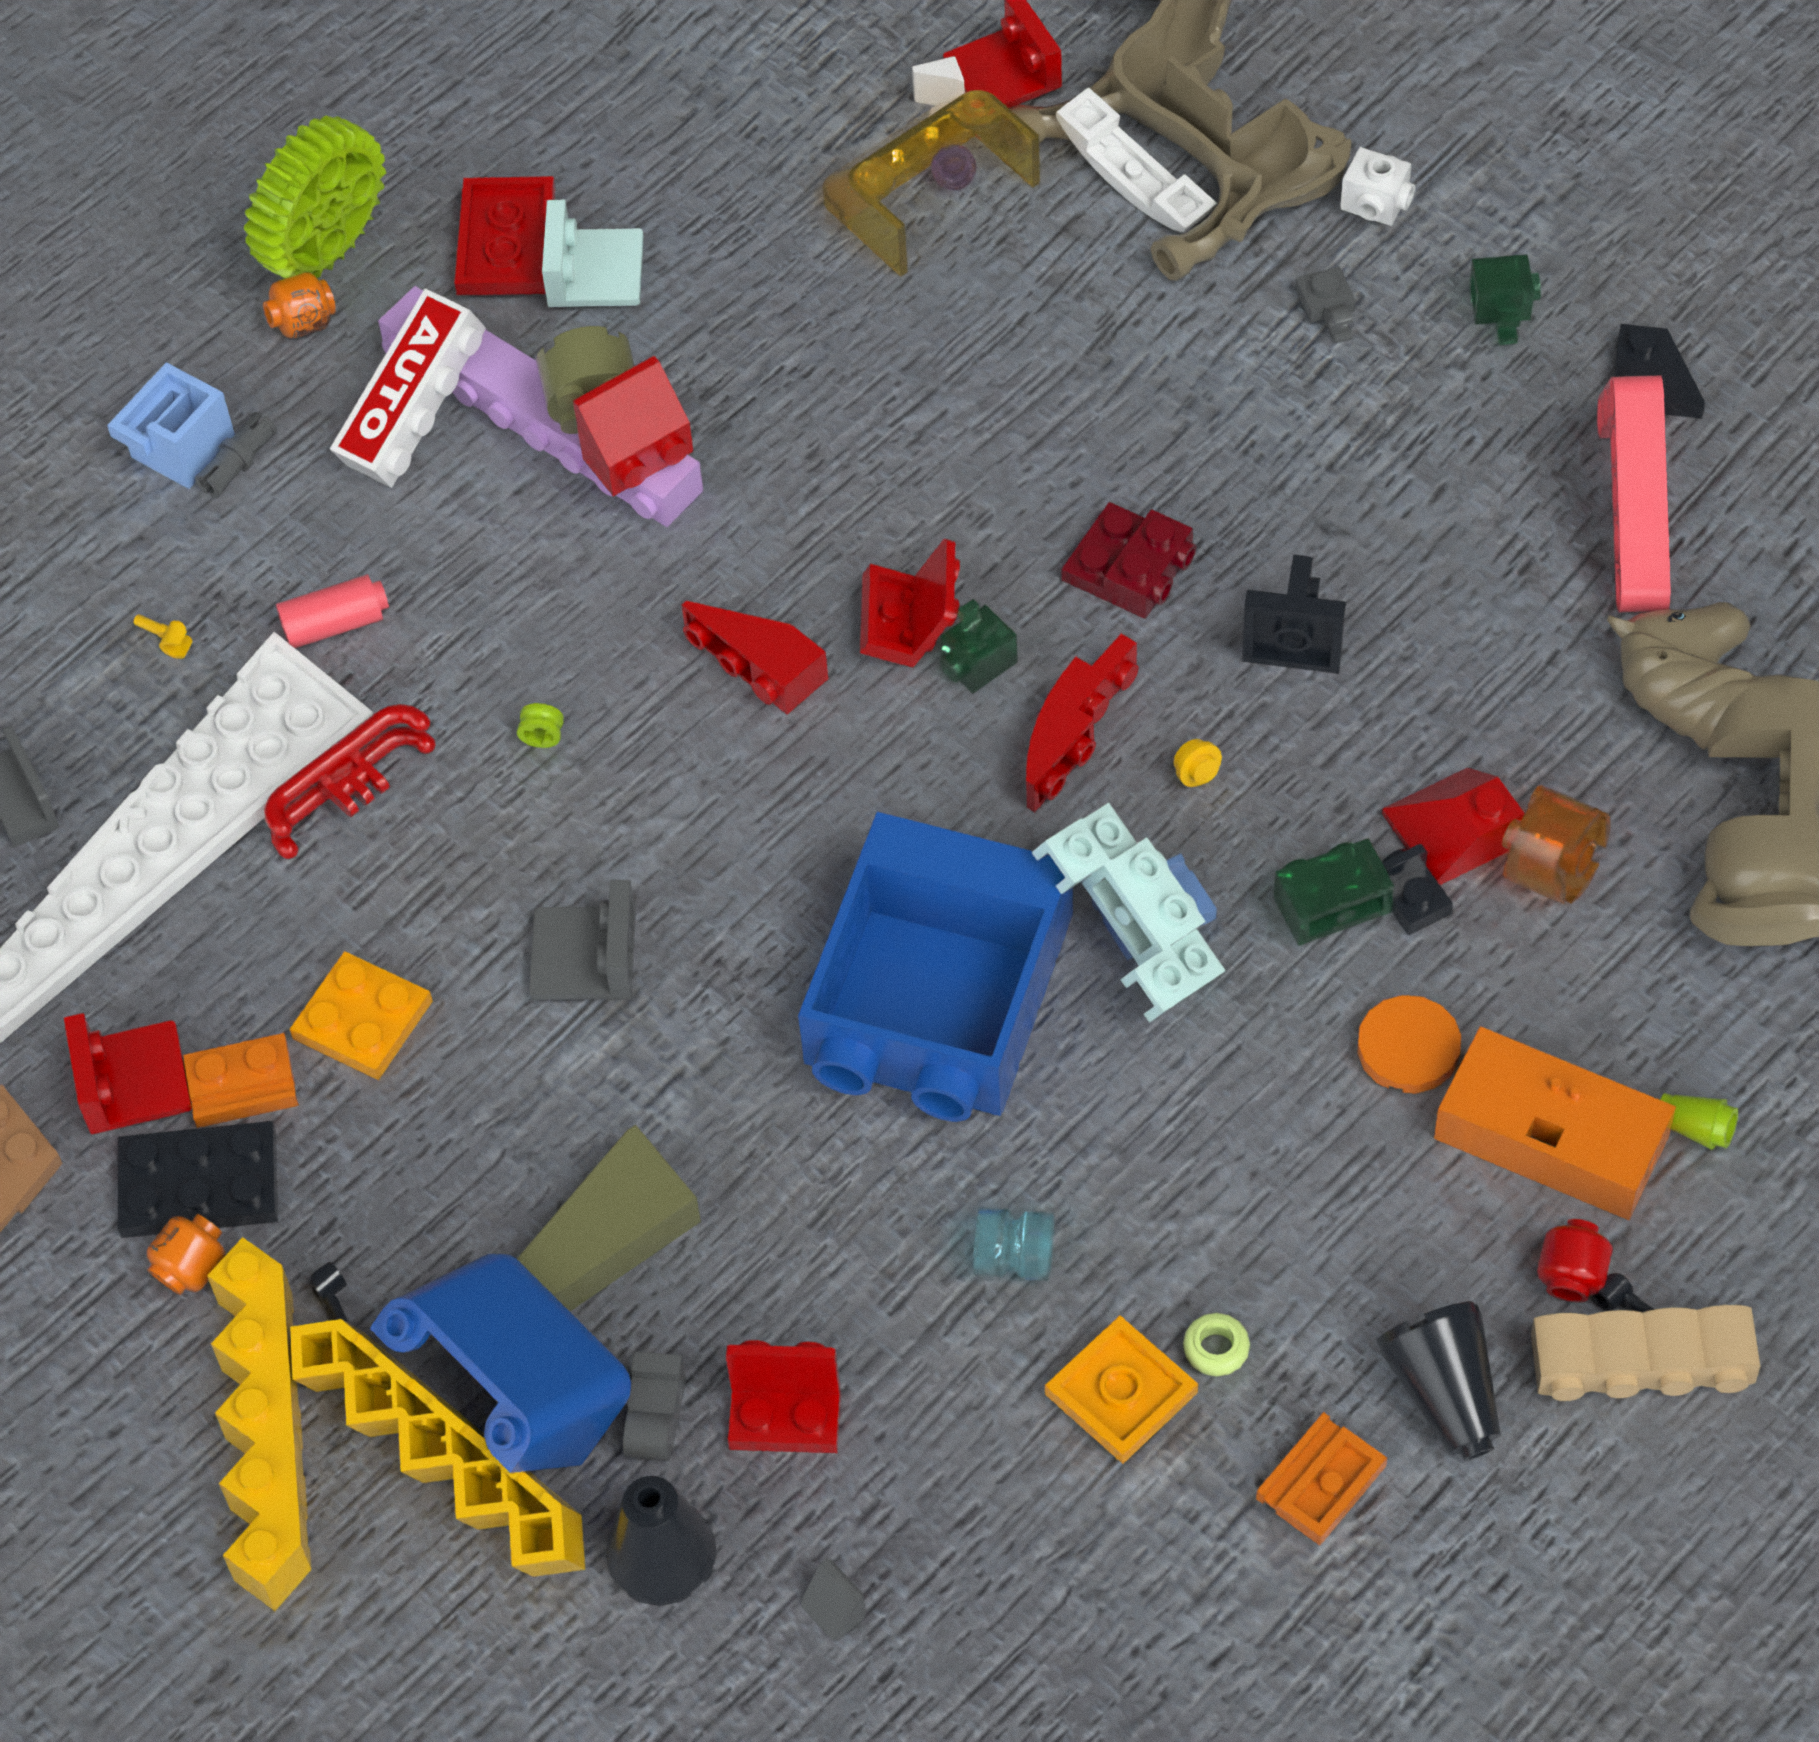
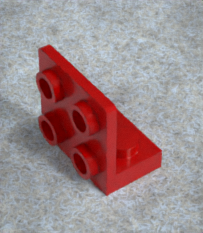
M1004 0L1005 17L1001 19L1002 30L943 54V59L955 56L964 79L965 95L982 118H987L1062 87L1061 49L1027 0Z
M84 1013L63 1017L78 1105L91 1135L189 1112L192 1109L178 1029L173 1020L102 1036L100 1030L91 1032Z
M748 1340L740 1345L726 1346V1362L732 1390L728 1433L729 1450L807 1453L838 1452L841 1388L835 1348L825 1347L820 1343L809 1341L800 1342L795 1346H771L769 1343L760 1340Z

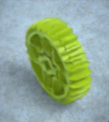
M328 115L322 117L321 120L316 118L310 120L309 126H298L297 136L287 135L286 145L282 149L274 148L276 156L271 163H264L267 169L262 178H256L259 184L256 192L249 194V198L253 203L251 207L245 210V215L250 219L244 224V230L248 234L245 238V243L250 247V254L256 258L257 262L283 278L301 273H312L319 278L323 268L333 270L334 261L337 259L344 260V253L349 247L355 248L354 242L360 234L366 235L363 228L368 220H374L371 212L374 206L380 204L377 194L385 188L380 180L386 174V169L382 166L385 162V156L381 153V145L374 140V137L358 125L339 116L332 118Z

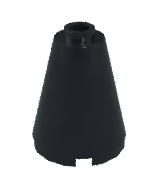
M1473 1301L1448 1305L1424 1313L1425 1319L1410 1327L1408 1322L1405 1321L1383 1333L1377 1339L1380 1353L1450 1455L1461 1453L1463 1460L1468 1461L1492 1452L1495 1449L1492 1441L1500 1437L1501 1432L1483 1317L1478 1305H1474Z
M645 1476L635 1480L628 1486L620 1503L606 1548L610 1575L616 1584L637 1602L656 1606L682 1602L690 1597L691 1592L703 1581L705 1584L711 1576L717 1555L715 1537L703 1515L669 1481L658 1476Z

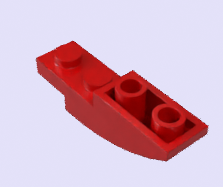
M1122 633L1092 666L1075 657L1060 675L1041 708L1031 735L1026 766L1027 808L1034 813L1046 799L1053 800L1061 792L1066 782V777L1077 765L1081 767L1091 758L1096 747L1094 724L1103 717L1113 696L1120 689L1123 691L1128 689L1138 674L1137 642Z

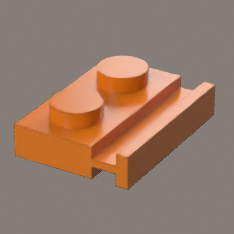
M284 1033L183 1055L193 1108V1119L197 1128L299 1106L288 1043Z
M1323 1412L1259 1487L1256 1500L1262 1504L1265 1502L1274 1508L1278 1516L1320 1546L1385 1469L1387 1457L1346 1427L1340 1428L1330 1420L1329 1415Z

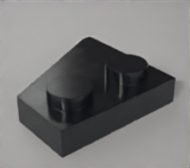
M1620 324L1614 377L1662 376L1664 414L1702 419L1705 401L1669 330L1666 328Z

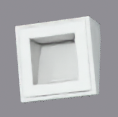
M955 56L912 67L913 97L915 102L952 109L965 108L964 79Z

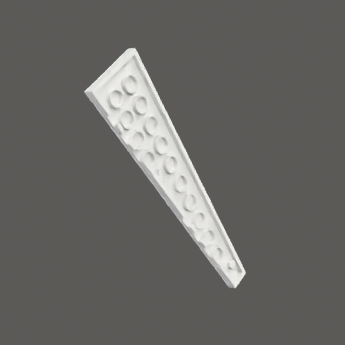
M273 632L236 674L238 680L223 697L217 695L206 708L208 714L193 731L187 729L177 740V749L164 764L154 766L141 781L139 788L130 793L47 887L49 894L33 912L27 910L15 923L17 930L0 948V1043L265 818L264 807L267 799L278 786L371 717L373 712L288 642Z

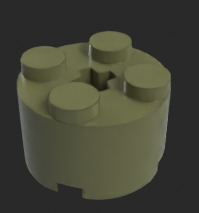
M586 326L575 328L553 338L555 346L546 353L543 347L538 352L536 364L549 416L560 424L562 432L567 434L578 433L573 400L635 366L629 341L621 332L618 331V338L608 335L606 327Z

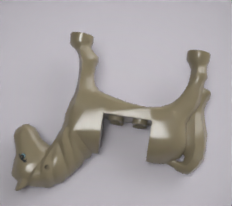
M1150 0L1160 2L1151 19L1128 36L1114 53L1107 73L1090 87L1093 92L1118 114L1130 116L1186 150L1208 169L1219 185L1220 195L1218 204L1206 220L1187 233L1165 235L1153 242L1150 248L1153 260L1160 272L1169 280L1178 281L1189 274L1194 265L1209 262L1215 257L1218 250L1230 240L1242 242L1254 220L1264 212L1276 208L1298 206L1326 195L1341 181L1350 158V138L1346 139L1343 132L1312 122L1301 109L1286 98L1231 134L1232 102L1223 90L1216 89L1213 91L1207 86L1223 61L1225 46L1220 42V38L1226 23L1231 0ZM1072 99L1047 107L1019 104L1004 112L1002 117L1005 129L1012 141L1023 150L1034 148L1045 138L1070 140L1056 119V112ZM1316 139L1322 141L1323 145L1319 148H1315Z
M1718 602L1695 609H1664L1639 613L1628 621L1608 615L1607 621L1622 639V682L1624 687L1633 694L1639 707L1648 710L1656 720L1666 724L1679 735L1693 738L1697 746L1703 750L1708 749L1709 757L1780 758L1779 815L1736 817L1720 823L1710 831L1705 848L1707 880L1690 909V920L1708 937L1726 945H1788L1819 937V681L1783 674L1755 676L1746 670L1717 663L1721 656L1746 639L1751 627L1746 614L1728 602ZM1719 897L1725 903H1717L1716 898Z

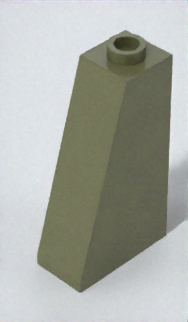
M635 1124L622 1135L520 1254L517 1260L569 1311H572L699 1224L701 1219L697 1197Z

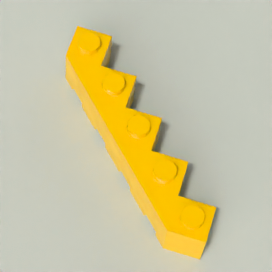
M242 1237L207 1275L218 1304L235 1316L211 1345L222 1372L240 1384L215 1412L225 1439L245 1453L219 1482V1485L230 1510L250 1524L223 1554V1557L234 1581L272 1610L276 1611L311 1571L306 1520L308 1519L306 1484L302 1461L301 1411L298 1402L297 1382L292 1378L290 1327L293 1326V1294L283 1266Z
M342 1319L290 1327L293 1380L315 1392L344 1388L346 1426L368 1437L399 1433L400 1469L402 1473L422 1483L454 1479L455 1514L457 1520L477 1530L509 1525L511 1564L513 1568L532 1577L585 1570L582 1515L530 1471L510 1473L492 1455L486 1446L484 1433L365 1332Z

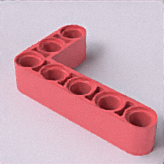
M1662 376L1611 377L1598 398L1597 428L1599 438H1610L1617 610L1618 612H1652L1669 609L1671 587Z

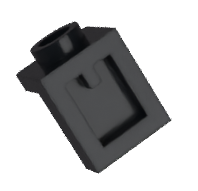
M1418 844L1408 850L1398 849L1392 852L1382 861L1378 869L1376 891L1408 935L1452 914L1453 902L1426 867L1428 852L1422 844Z

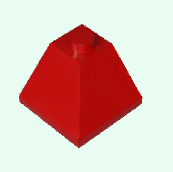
M1467 767L1382 808L1383 817L1407 850L1418 844L1424 846L1428 852L1426 867L1440 885L1521 845L1525 819L1524 811L1498 776Z

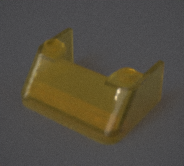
M982 90L969 91L935 105L830 174L825 179L822 188L824 205L830 213L901 277L908 272L905 224L880 201L893 190L973 137L981 141L1034 188L1040 184L1039 134L993 94Z

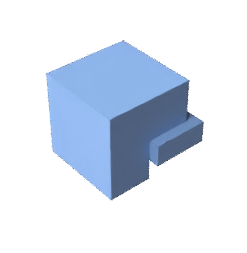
M167 362L107 425L110 436L128 446L133 459L188 489L196 483L195 476L218 454L220 443L224 439L232 438L235 435L223 392Z

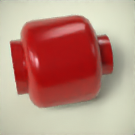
M1569 1219L1566 1225L1555 1226L1546 1232L1538 1263L1537 1276L1547 1286L1546 1291L1551 1296L1568 1302L1582 1303L1588 1301L1589 1296L1598 1294L1599 1290L1604 1287L1613 1246L1607 1238L1598 1233L1599 1227L1596 1224L1582 1219Z

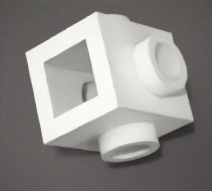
M1360 147L1342 181L1341 210L1359 215L1367 220L1378 221L1392 226L1400 209L1407 211L1414 196L1415 184L1410 183L1411 163L1399 160L1394 156L1384 155Z

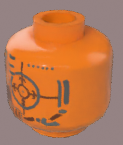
M301 273L273 282L269 289V300L263 302V310L271 328L278 327L287 338H298L324 330L330 322V315H334L336 312L334 297L328 283L324 279L318 280L312 273Z
M199 1214L192 1221L182 1216L172 1217L147 1249V1258L152 1264L147 1271L160 1283L178 1295H181L185 1290L190 1292L200 1291L209 1281L207 1275L226 1256L224 1247L217 1241L222 1231Z

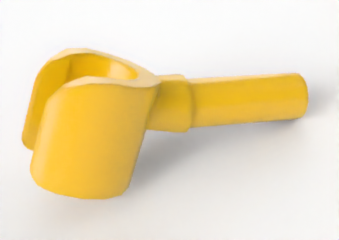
M141 614L136 615L134 618L136 626L162 638L159 648L166 655L176 659H183L186 656L193 640L190 636L186 635L187 630L182 622L173 620L168 626Z

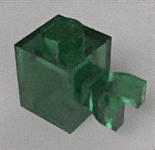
M1528 254L1472 259L1469 294L1475 325L1496 323L1499 345L1518 343L1516 327H1520V321L1531 320L1533 301H1539L1541 298L1539 273H1531Z
M972 599L958 609L960 622L940 636V665L950 680L955 683L960 681L974 694L1018 663L1017 634L986 604L980 608L979 604Z

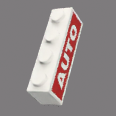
M424 289L330 447V450L348 467L390 488L393 487L397 478L406 472L411 462V454L422 436H425L431 430L437 410L445 397L454 391L458 383L459 373L469 356L473 355L481 345L482 334L486 327L472 311L430 290Z

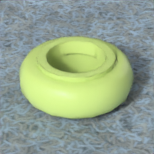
M1211 1313L1205 1314L1191 1323L1185 1332L1183 1347L1185 1356L1193 1368L1205 1375L1218 1377L1229 1375L1243 1365L1248 1358L1250 1342L1246 1329L1238 1320L1230 1315ZM1221 1335L1229 1339L1232 1347L1226 1353L1216 1355L1205 1351L1201 1346V1342L1208 1336Z

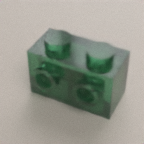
M1369 838L1355 843L1345 842L1338 844L1329 850L1328 853L1308 860H1293L1282 869L1275 871L1274 900L1298 946L1392 912L1394 884Z

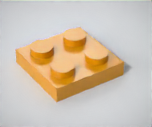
M344 951L289 1030L293 1040L379 1080L433 1000L429 990Z
M1121 1315L1045 1384V1395L1122 1464L1198 1393V1383Z

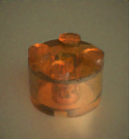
M1543 785L1537 786L1531 795L1528 810L1522 820L1514 819L1504 834L1502 846L1509 849V854L1503 870V877L1556 902L1565 904L1566 901L1572 904L1584 893L1599 867V863L1592 861L1597 845L1603 848L1607 846L1611 829L1609 814Z

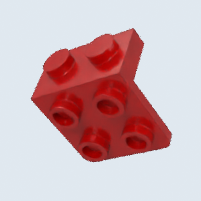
M943 539L915 576L869 564L862 574L861 654L913 668L926 651L931 652L937 638L947 626L951 627L954 624L959 611V600L954 598L955 582L960 570V560L955 558V541Z

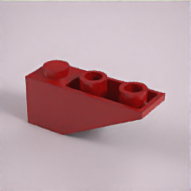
M685 601L681 605L684 620L683 632L688 641L699 650L705 648L717 658L725 672L732 677L740 676L751 685L754 693L762 702L767 705L773 703L786 715L828 680L826 651L792 624L691 601Z

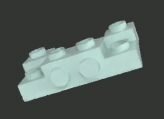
M1110 803L1069 825L1044 841L1032 852L1037 861L1049 854L1063 873L1065 879L1056 885L1061 894L1083 881V886L1139 965L1123 977L1121 981L1126 988L1137 981L1151 1000L1154 1007L1144 1013L1149 1023L1226 971L1197 930L1206 921L1198 911L1194 899L1184 891L1168 868L1164 856L1154 848L1147 837L1139 843L1135 841Z

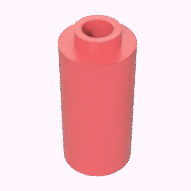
M368 574L275 604L287 642L295 649L382 621L381 610L389 608L381 581L372 583Z

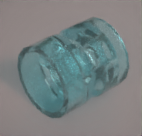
M980 1206L974 1244V1275L1004 1278L1011 1267L1015 1268L1018 1276L1024 1277L1025 1280L1049 1282L1054 1242V1212L1030 1210V1212H1024L1018 1220H1014V1216L1009 1208Z

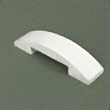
M1089 87L1056 112V119L1091 166L1118 193L1154 220L1175 231L1185 233L1216 208L1217 203L1188 176L1184 174L1177 180L1118 127L1120 115Z

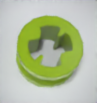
M542 703L524 706L520 712L521 722L517 727L518 738L527 745L537 748H549L557 745L561 739L560 729L564 723V716L560 710Z

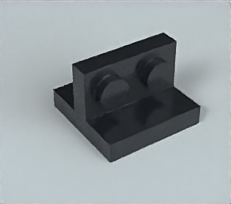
M1293 554L1287 594L1247 589L1244 608L1242 662L1339 674L1346 602L1319 598L1321 578L1312 577L1313 557Z

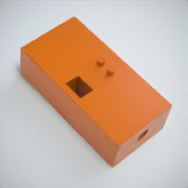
M1480 1026L1438 1108L1434 1139L1621 1218L1630 1220L1669 1138L1676 1106Z

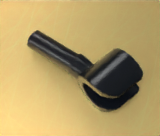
M327 1262L311 1276L313 1293L321 1303L325 1304L333 1320L342 1319L349 1323L340 1301L335 1296V1294L347 1286V1283L332 1262Z
M1620 1273L1609 1274L1604 1287L1599 1290L1598 1294L1592 1296L1596 1304L1604 1311H1613L1622 1303L1628 1309L1643 1313L1655 1310L1633 1293V1287L1629 1280Z

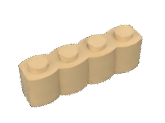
M1720 1305L1698 1310L1690 1308H1662L1643 1313L1616 1310L1591 1315L1558 1313L1539 1316L1533 1320L1531 1340L1538 1394L1549 1395L1559 1401L1576 1400L1591 1391L1606 1393L1612 1398H1628L1636 1395L1639 1390L1646 1388L1661 1390L1663 1394L1670 1396L1687 1394L1694 1387L1698 1386L1713 1387L1722 1393H1735L1746 1389L1750 1384L1756 1383L1760 1370L1752 1308L1748 1306Z

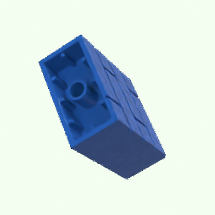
M876 812L798 1014L804 1064L812 1066V1073L815 1078L828 1088L849 1095L868 1093L873 1082L912 1093L911 1099L920 1110L945 1121L960 1122L967 1120L973 1109L1001 1116L1037 1018L1038 1009H1040L1054 970L1056 958H1058L1073 916V887L1063 894L1059 892L1056 885L1065 879V876L1051 856L1046 855L1037 861L1031 850Z

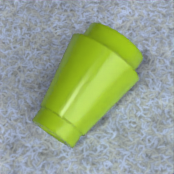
M1667 1093L1662 1095L1660 1100L1676 1106L1671 1130L1711 1150L1716 1146L1723 1148L1729 1146L1738 1121V1108L1729 1106L1726 1099L1671 1095Z

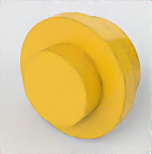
M1192 739L1179 748L1174 757L1173 763L1178 779L1188 787H1197L1208 783L1218 773L1222 754L1219 748L1212 742L1201 739Z

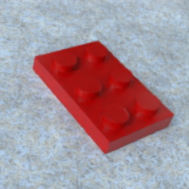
M554 176L463 178L454 282L456 295L546 294L542 274L547 200H555Z

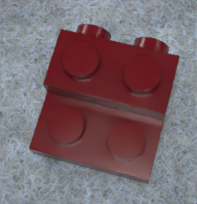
M1108 502L1061 569V581L1146 619L1156 604L1162 605L1166 601L1173 586V579L1180 569L1183 571L1187 570L1192 563L1197 549V545L1193 543V528L1152 509L1144 518L1114 503Z

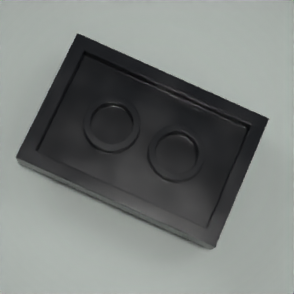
M273 1121L118 1137V1231L121 1238L158 1235L168 1221L175 1216H182L192 1221L199 1214L218 1228L278 1222L276 1129Z

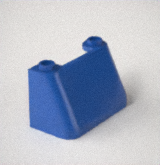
M488 1254L391 1300L370 1327L386 1346L396 1352L417 1350L432 1334L488 1391L498 1404L489 1415L485 1424L484 1437L486 1446L510 1473L582 1465L630 1396L631 1380L624 1365L529 1270L509 1254Z

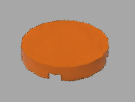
M1401 995L1383 1000L1368 1011L1359 1027L1357 1054L1362 1067L1377 1084L1388 1089L1390 1085L1394 1088L1403 1089L1402 1093L1412 1094L1435 1089L1451 1077L1460 1058L1461 1033L1455 1018L1442 1005L1425 997Z

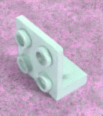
M547 200L542 274L548 307L639 305L644 239L642 229H577L576 218H568L566 200Z

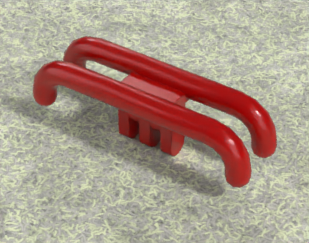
M405 704L387 706L373 714L278 786L268 797L264 807L265 822L271 830V841L277 852L285 859L296 857L299 848L291 838L292 828L328 799H331L347 816L352 817L359 812V808L350 796L354 795L365 806L375 800L374 795L366 786L367 783L380 794L390 788L388 781L373 765L395 748L409 745L423 754L433 752L436 742L430 734L425 732L429 729L431 723L428 715L415 706ZM400 723H402V724H407V725H408V726H402V727H395V728H392L391 730H389V731H387V732L381 734L383 731H385L387 728H389L390 726H392V725H394V724H400Z

